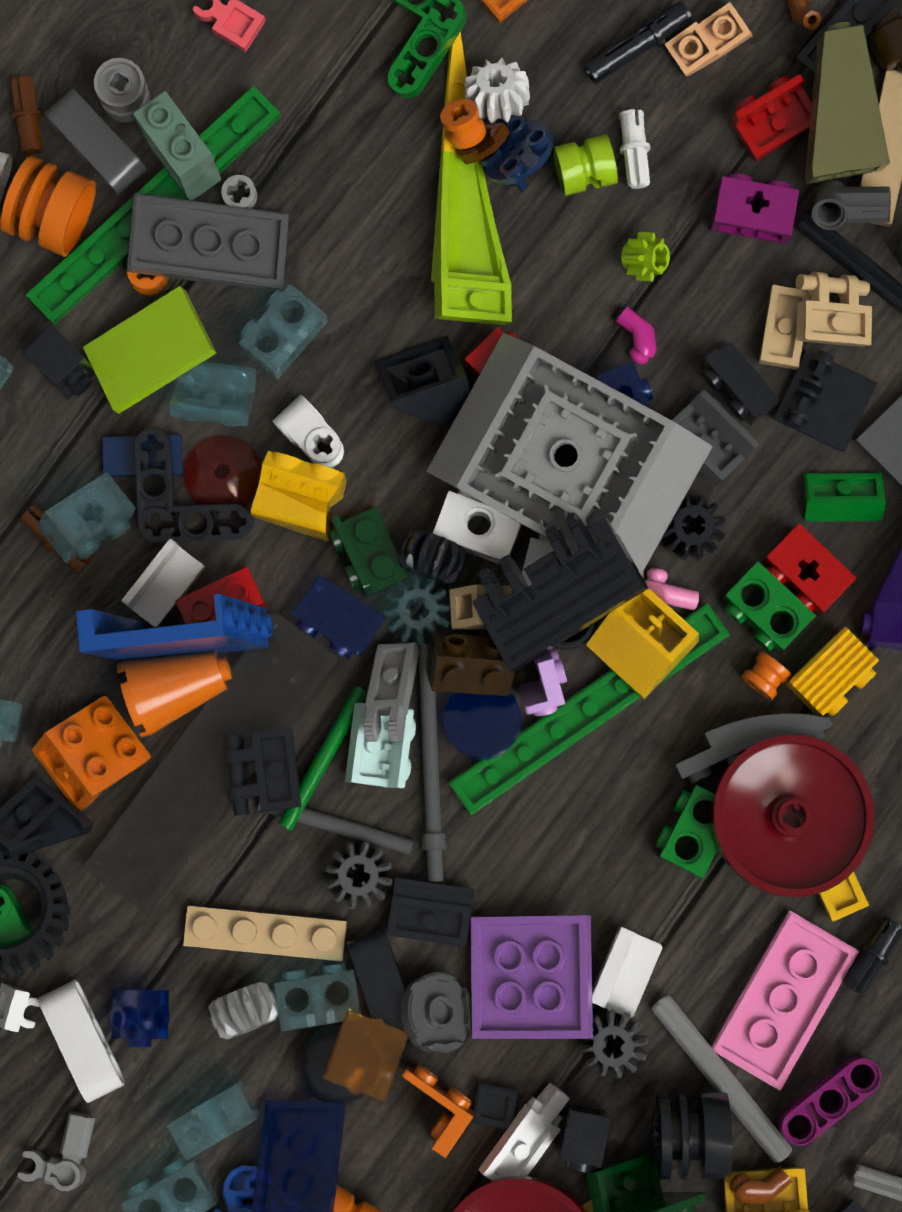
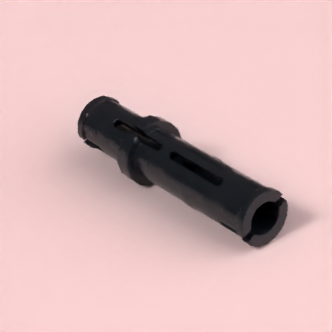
M678 1L655 18L649 17L642 22L643 25L636 31L619 40L596 57L583 63L584 69L591 81L597 85L654 46L659 48L666 43L665 39L693 22L688 8L682 1Z

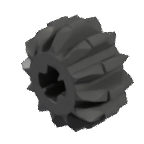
M351 842L347 843L346 850L349 858L345 859L340 852L335 851L332 856L341 863L340 868L332 865H327L325 871L328 873L338 874V879L326 882V886L328 889L341 885L343 889L334 897L337 902L342 901L347 893L351 894L349 900L350 909L356 908L358 896L362 895L365 908H371L372 901L368 893L372 891L380 900L386 897L384 892L376 886L378 883L388 886L392 885V879L379 877V872L390 870L392 865L390 862L379 866L375 864L384 853L381 849L376 850L371 858H368V842L362 843L360 855H356L355 847ZM356 864L365 865L364 872L370 874L369 882L362 881V887L353 886L354 879L348 877L350 868L356 870Z
M613 1008L608 1009L606 1014L607 1022L600 1015L595 1014L593 1016V1024L596 1028H593V1038H590V1041L583 1042L580 1046L581 1051H594L586 1061L589 1067L595 1065L598 1061L603 1063L599 1070V1075L601 1076L607 1074L610 1066L614 1068L615 1077L617 1079L622 1078L623 1064L628 1071L635 1073L638 1066L633 1058L646 1060L647 1052L637 1046L648 1044L649 1036L635 1035L642 1029L644 1024L639 1020L631 1026L628 1025L627 1022L630 1019L631 1012L627 1010L622 1014L621 1020H616L615 1010ZM609 1035H613V1039H616L618 1035L624 1040L620 1052H616V1047H614L613 1051L606 1047Z

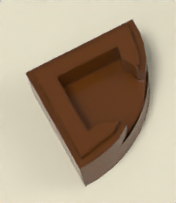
M504 123L485 124L486 134L482 141L473 147L461 150L459 156L464 163L478 162L496 151L510 133Z

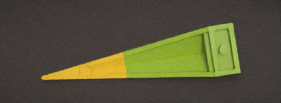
M461 32L449 49L445 106L453 101L465 99L464 84L467 73ZM443 127L431 282L434 283L435 319L506 325L512 322L511 281L493 216L483 166L480 161L465 164L459 156L462 149L455 148L450 144L447 135L448 131Z

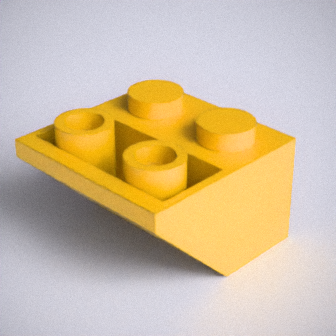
M649 588L610 612L588 641L586 647L645 699L698 643L699 633Z

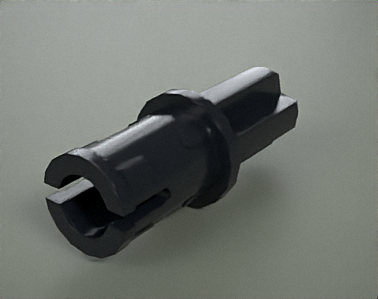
M886 916L882 918L880 925L867 945H861L860 950L862 953L844 979L846 986L856 993H865L882 965H888L889 961L887 958L902 936V926L894 920L890 922L891 919Z

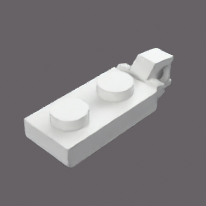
M549 1083L537 1099L532 1097L524 1105L478 1170L490 1180L508 1176H528L561 1130L558 1127L562 1119L559 1113L570 1098L559 1088Z

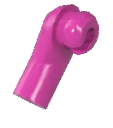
M626 307L616 322L633 335L634 347L629 351L630 358L637 364H646L650 357H654L657 350L654 328L631 308Z

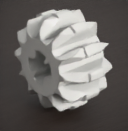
M501 58L498 63L492 64L486 59L483 68L473 66L471 76L466 77L464 84L465 99L473 100L478 107L479 118L484 119L488 117L491 124H494L497 119H503L508 123L510 115L522 116L523 107L529 105V80L526 72L520 71L517 62L506 65L503 58Z

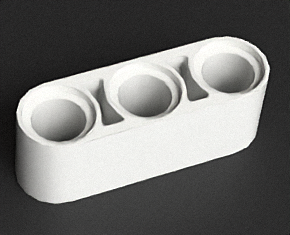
M73 980L40 996L38 1000L41 1010L84 1100L90 1103L124 1086L125 1081L121 1070L77 980Z

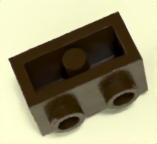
M431 633L425 667L432 691L510 696L515 672L509 671L491 637Z

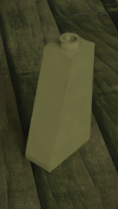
M850 22L830 25L817 41L805 168L806 184L878 172L890 164L863 25L851 27Z

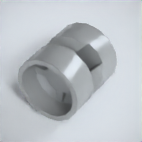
M112 58L104 62L96 71L94 89L105 113L118 122L127 123L135 121L133 113L150 102V91L139 66L125 58Z

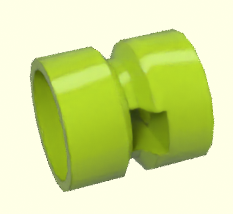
M607 134L587 138L583 146L580 147L575 142L553 147L556 173L564 196L585 192L588 184H592L598 189L618 183L615 157Z

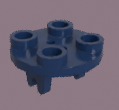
M518 116L506 123L510 133L503 144L491 155L480 160L483 165L484 173L493 183L511 185L512 187L516 185L523 192L528 187L524 179L533 175L545 162L549 164L554 158L551 154L554 141L552 132L543 122L535 120L525 121L523 117Z

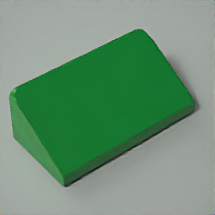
M804 473L805 521H881L883 519L886 500L882 473Z

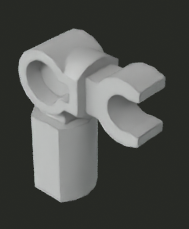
M69 1112L60 1148L63 1158L52 1156L48 1160L39 1150H26L22 1156L33 1159L36 1168L33 1173L20 1171L17 1177L26 1182L42 1178L46 1184L53 1185L61 1191H70L79 1187L86 1178V1169L81 1161L82 1158L87 1157L96 1117L80 1112Z

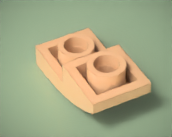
M729 2L701 23H693L665 43V46L687 77L727 54L753 35L731 2Z

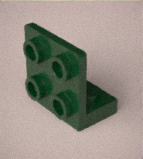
M377 507L371 508L341 522L338 514L331 517L334 527L329 529L328 533L338 556L346 554L350 561V564L345 565L344 568L355 593L363 590L366 598H369L409 579L406 570L399 564V554Z

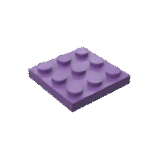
M591 916L471 917L472 1039L593 1038Z

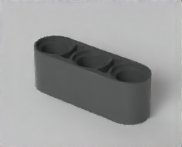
M73 88L43 113L51 126L117 196L147 170L133 151Z

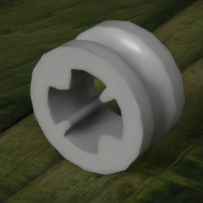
M234 175L224 182L221 195L225 205L249 209L255 206L257 192L250 178L244 175ZM239 186H245V192L250 193L249 197H242L240 203H235L233 195H229L230 191H237Z

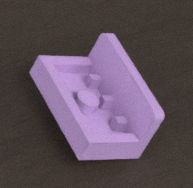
M557 649L549 650L534 659L539 680L517 686L526 714L534 713L535 716L548 715L558 709L557 706L565 704L560 684L567 682Z

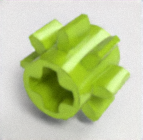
M638 232L637 239L629 238L628 242L624 245L621 260L624 268L627 269V275H636L637 281L653 282L654 274L662 275L663 271L667 269L670 261V251L668 246L664 244V238H655V233Z

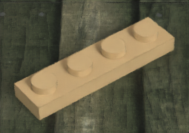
M187 906L183 946L343 961L347 921Z

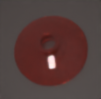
M215 436L201 442L189 455L184 471L185 484L189 494L197 504L236 502L247 506L255 498L262 465L254 449L243 440L232 436ZM219 466H227L230 470L229 475L224 479H219L215 476V471ZM212 510V512L219 513V510Z

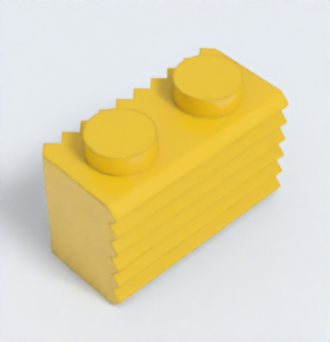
M844 627L785 685L816 716L822 717L828 713L833 717L848 703L849 700L844 695L854 685L862 689L877 674L872 667L879 660L847 627Z

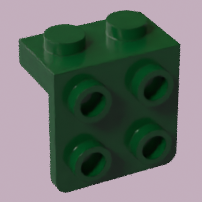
M652 1152L640 1153L602 1168H597L590 1173L586 1172L594 1212H695L694 1205L706 1201L705 1192H662L657 1165Z

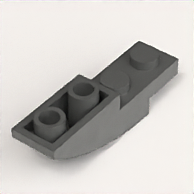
M773 714L739 720L702 734L701 737L707 750L672 767L678 780L688 777L692 784L713 774L709 766L724 760L728 767L739 754L758 742L783 735H803L822 740L827 737L824 730L833 726L830 718L807 714Z

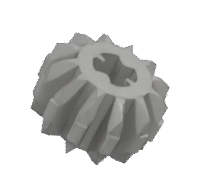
M262 982L251 984L212 1001L208 1007L212 1025L217 1030L219 1037L224 1039H231L260 1028L276 1020L279 1015L276 1005L278 1003L274 993L271 992L268 984Z

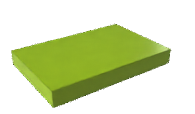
M181 286L83 346L112 410L118 414L216 354L186 290Z

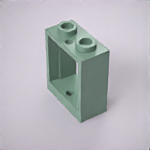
M166 91L133 113L145 142L188 200L193 201L221 181L212 153Z

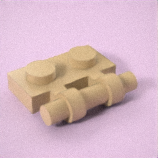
M814 271L810 275L799 274L797 276L796 288L808 290V293L811 295V300L797 302V341L858 347L871 345L872 306L859 305V296H867L870 291V284L867 281L858 280L853 275H841L839 278L828 277V274L824 272ZM829 293H837L840 297V303L829 302Z

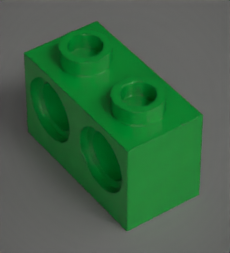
M759 561L721 599L727 604L724 608L725 612L740 625L745 621L756 632L753 638L768 652H771L772 649L778 653L782 652L816 617L808 607ZM753 587L760 592L761 603L759 606L750 607L743 602L741 597L743 588ZM782 614L788 618L790 629L787 634H778L771 628L770 620L772 615Z
M695 785L690 792L685 789L681 792L673 808L679 814L672 827L664 826L655 846L661 849L657 856L658 858L699 879H703L718 850V846L713 833L712 820L707 824L699 823L693 816V808L699 801L708 802L712 806L714 794ZM682 836L691 838L696 845L695 854L688 860L680 858L675 852V843Z

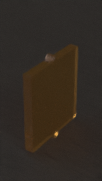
M347 1010L323 1079L349 1088L351 1094L356 1095L360 1092L381 1101H386L408 1038L407 1034L404 1031L383 1024V1019L381 1018L373 1020Z

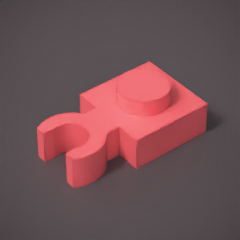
M208 0L213 3L209 10H202L198 6L193 7V13L197 19L202 22H215L212 27L213 34L245 53L266 22L264 15L239 0H229L227 5L222 4L220 0Z

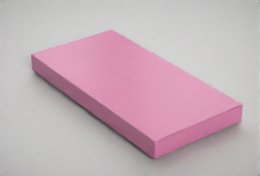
M788 910L711 1045L712 1049L720 1056L780 1091L859 951Z

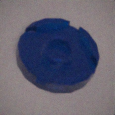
M454 693L444 709L443 727L449 742L460 753L474 760H491L504 755L511 748V745L515 743L516 739H518L522 731L523 715L517 699L512 693H510V696Z

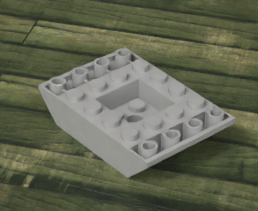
M503 333L426 472L547 538L545 530L554 525L562 533L564 540L573 553L581 550L568 527L566 517L575 512L582 519L595 544L599 543L591 526L603 518H607L615 533L620 536L642 575L713 446L676 422L536 346ZM571 445L576 448L578 457L572 466L561 467L556 463L555 452L560 446Z

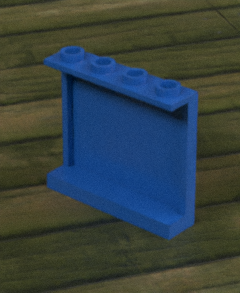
M222 594L214 595L216 621L145 629L144 622L93 609L76 611L79 652L119 661L211 651L226 653L269 648L268 638L272 637L273 625L271 616L266 614L265 608Z

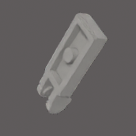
M416 643L379 644L377 646L365 703L367 712L364 723V737L367 742H377L379 740L382 728L381 716H389L387 730L391 741H401L405 730L404 715L408 713L420 652Z

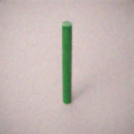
M355 686L299 785L302 808L285 810L278 822V825L292 832L352 724L354 703H364L367 698L368 692L362 688Z

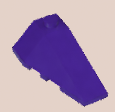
M902 541L870 605L869 612L864 611L862 614L860 635H866L865 646L902 651Z

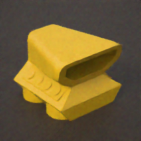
M268 451L262 464L260 481L250 514L254 518L329 542L330 508L343 499L347 483L345 473L324 465L308 463L286 454Z

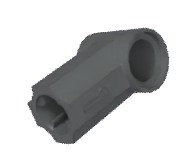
M830 180L823 182L816 189L812 218L815 224L822 229H837L843 223L890 222V186L846 187L839 181ZM832 202L837 204L838 207L829 208L823 204Z

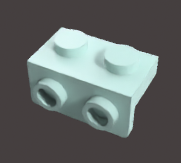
M354 703L345 782L386 788H404L411 771V762L408 757L410 741L413 739L416 730L415 720L413 719L414 710L408 709L407 715H404L405 730L401 741H391L389 739L387 730L389 716H381L382 728L379 740L377 742H367L364 737V723L367 712L365 703Z

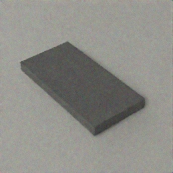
M134 193L126 272L281 292L284 283L289 214Z

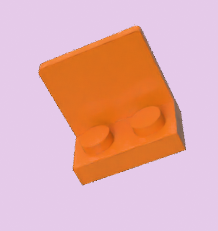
M106 696L99 698L45 732L31 749L67 800L80 812L90 806L102 791L147 763L151 758L149 752Z
M418 1063L415 1069L407 1065L401 1076L453 1112L451 1116L443 1112L430 1136L435 1138L432 1149L446 1158L474 1117L473 1110L469 1108L471 1100L454 1087H451L448 1092L436 1084L438 1076Z

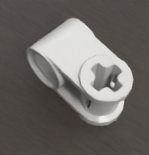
M301 394L272 420L293 445L298 446L313 463L333 468L343 459L344 447L338 435ZM320 442L326 445L330 444L333 451L327 455L324 452H320L317 445Z

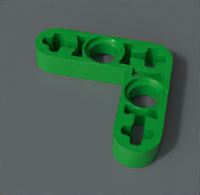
M390 0L421 19L388 73V83L399 97L412 99L423 91L465 26L467 12L460 0H436L437 4L445 10L449 11L454 6L453 10L457 17L454 20L447 18L445 22H443L440 12L433 8L435 0H424L422 3L415 5L407 0ZM427 37L436 39L438 47L433 55L424 57L418 54L417 47L422 39ZM413 56L425 68L421 70L416 65L411 74L415 82L412 85L405 84L400 88L402 83L398 77L401 74L407 76L411 72L414 65L409 59Z

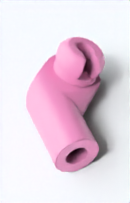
M657 568L647 570L645 583L667 605L694 610L699 602L698 591L665 584L668 577L665 570Z

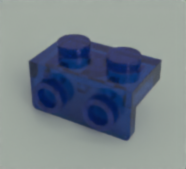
M320 575L317 576L298 608L295 607L291 613L299 619L295 625L296 627L316 638L319 632L332 640L329 647L347 659L350 658L352 653L362 657L386 619L385 616Z

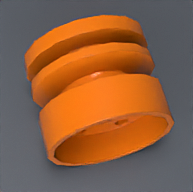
M33 155L27 157L16 172L7 191L0 219L1 230L3 233L11 236L19 233L20 239L25 242L32 240L39 231L38 244L41 248L62 257L68 256L79 242L89 220L96 195L95 181L72 171L66 172L58 181V168L55 164L48 163L44 166L42 159Z

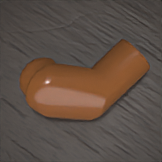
M787 0L790 14L795 24L809 30H814L820 25L821 15L819 12L808 8L806 5L812 0Z
M779 1166L763 1181L750 1180L745 1173L737 1174L730 1182V1189L735 1193V1198L742 1203L764 1205L773 1200L793 1181Z

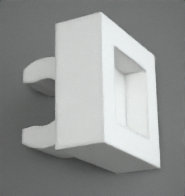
M1 983L0 1027L19 1032L20 1025L25 1028L35 1027L36 1022L24 1018L23 1015L25 1008L29 1005L40 1007L39 1000L17 986Z

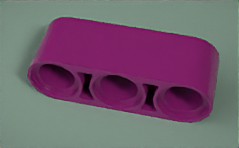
M852 1056L843 1061L779 1114L777 1128L781 1135L791 1144L797 1146L807 1145L814 1141L875 1092L880 1086L882 1079L878 1065L872 1060L861 1056ZM865 1064L869 1069V1079L864 1085L855 1086L851 1080V1072L855 1066ZM826 1090H835L839 1100L837 1106L831 1111H823L819 1104L821 1094ZM796 1115H803L807 1120L806 1131L800 1136H792L788 1131V1122Z

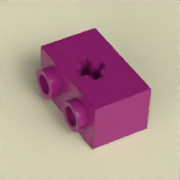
M735 173L730 174L729 177L722 176L718 186L711 231L787 245L792 235L799 190L791 189V185L783 181L773 180L764 184L753 182L750 176ZM752 201L759 202V213L752 212V205H750Z

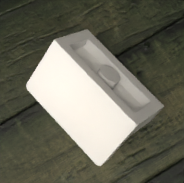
M170 538L127 592L122 602L152 626L158 628L176 607L175 600L187 593L206 567Z
M619 926L593 986L592 1003L607 1009L613 1008L616 1013L621 1015L627 1010L631 1012L630 1018H632L661 953L662 945Z

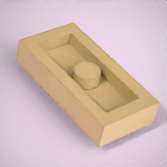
M772 285L758 363L794 370L798 369L803 342L797 341V302L810 300L811 295L807 290Z

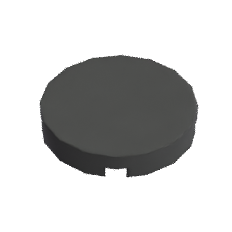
M434 972L417 977L407 986L402 997L400 1016L404 1031L411 1042L424 1052L442 1054L459 1049L464 1044L462 1042L465 1040L466 1035H470L472 1031L471 995L465 987H461L455 981L458 979L451 974Z

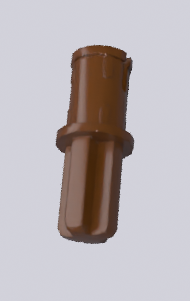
M19 75L11 78L10 81L14 113L11 115V119L16 121L20 147L19 154H38L44 151L39 124L42 112L37 109L33 78L28 75Z

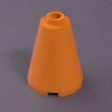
M216 651L128 659L117 663V672H126L127 682L121 683L120 686L135 727L143 724L139 733L141 737L154 734L227 690V681L233 679L227 658L225 656L219 658Z

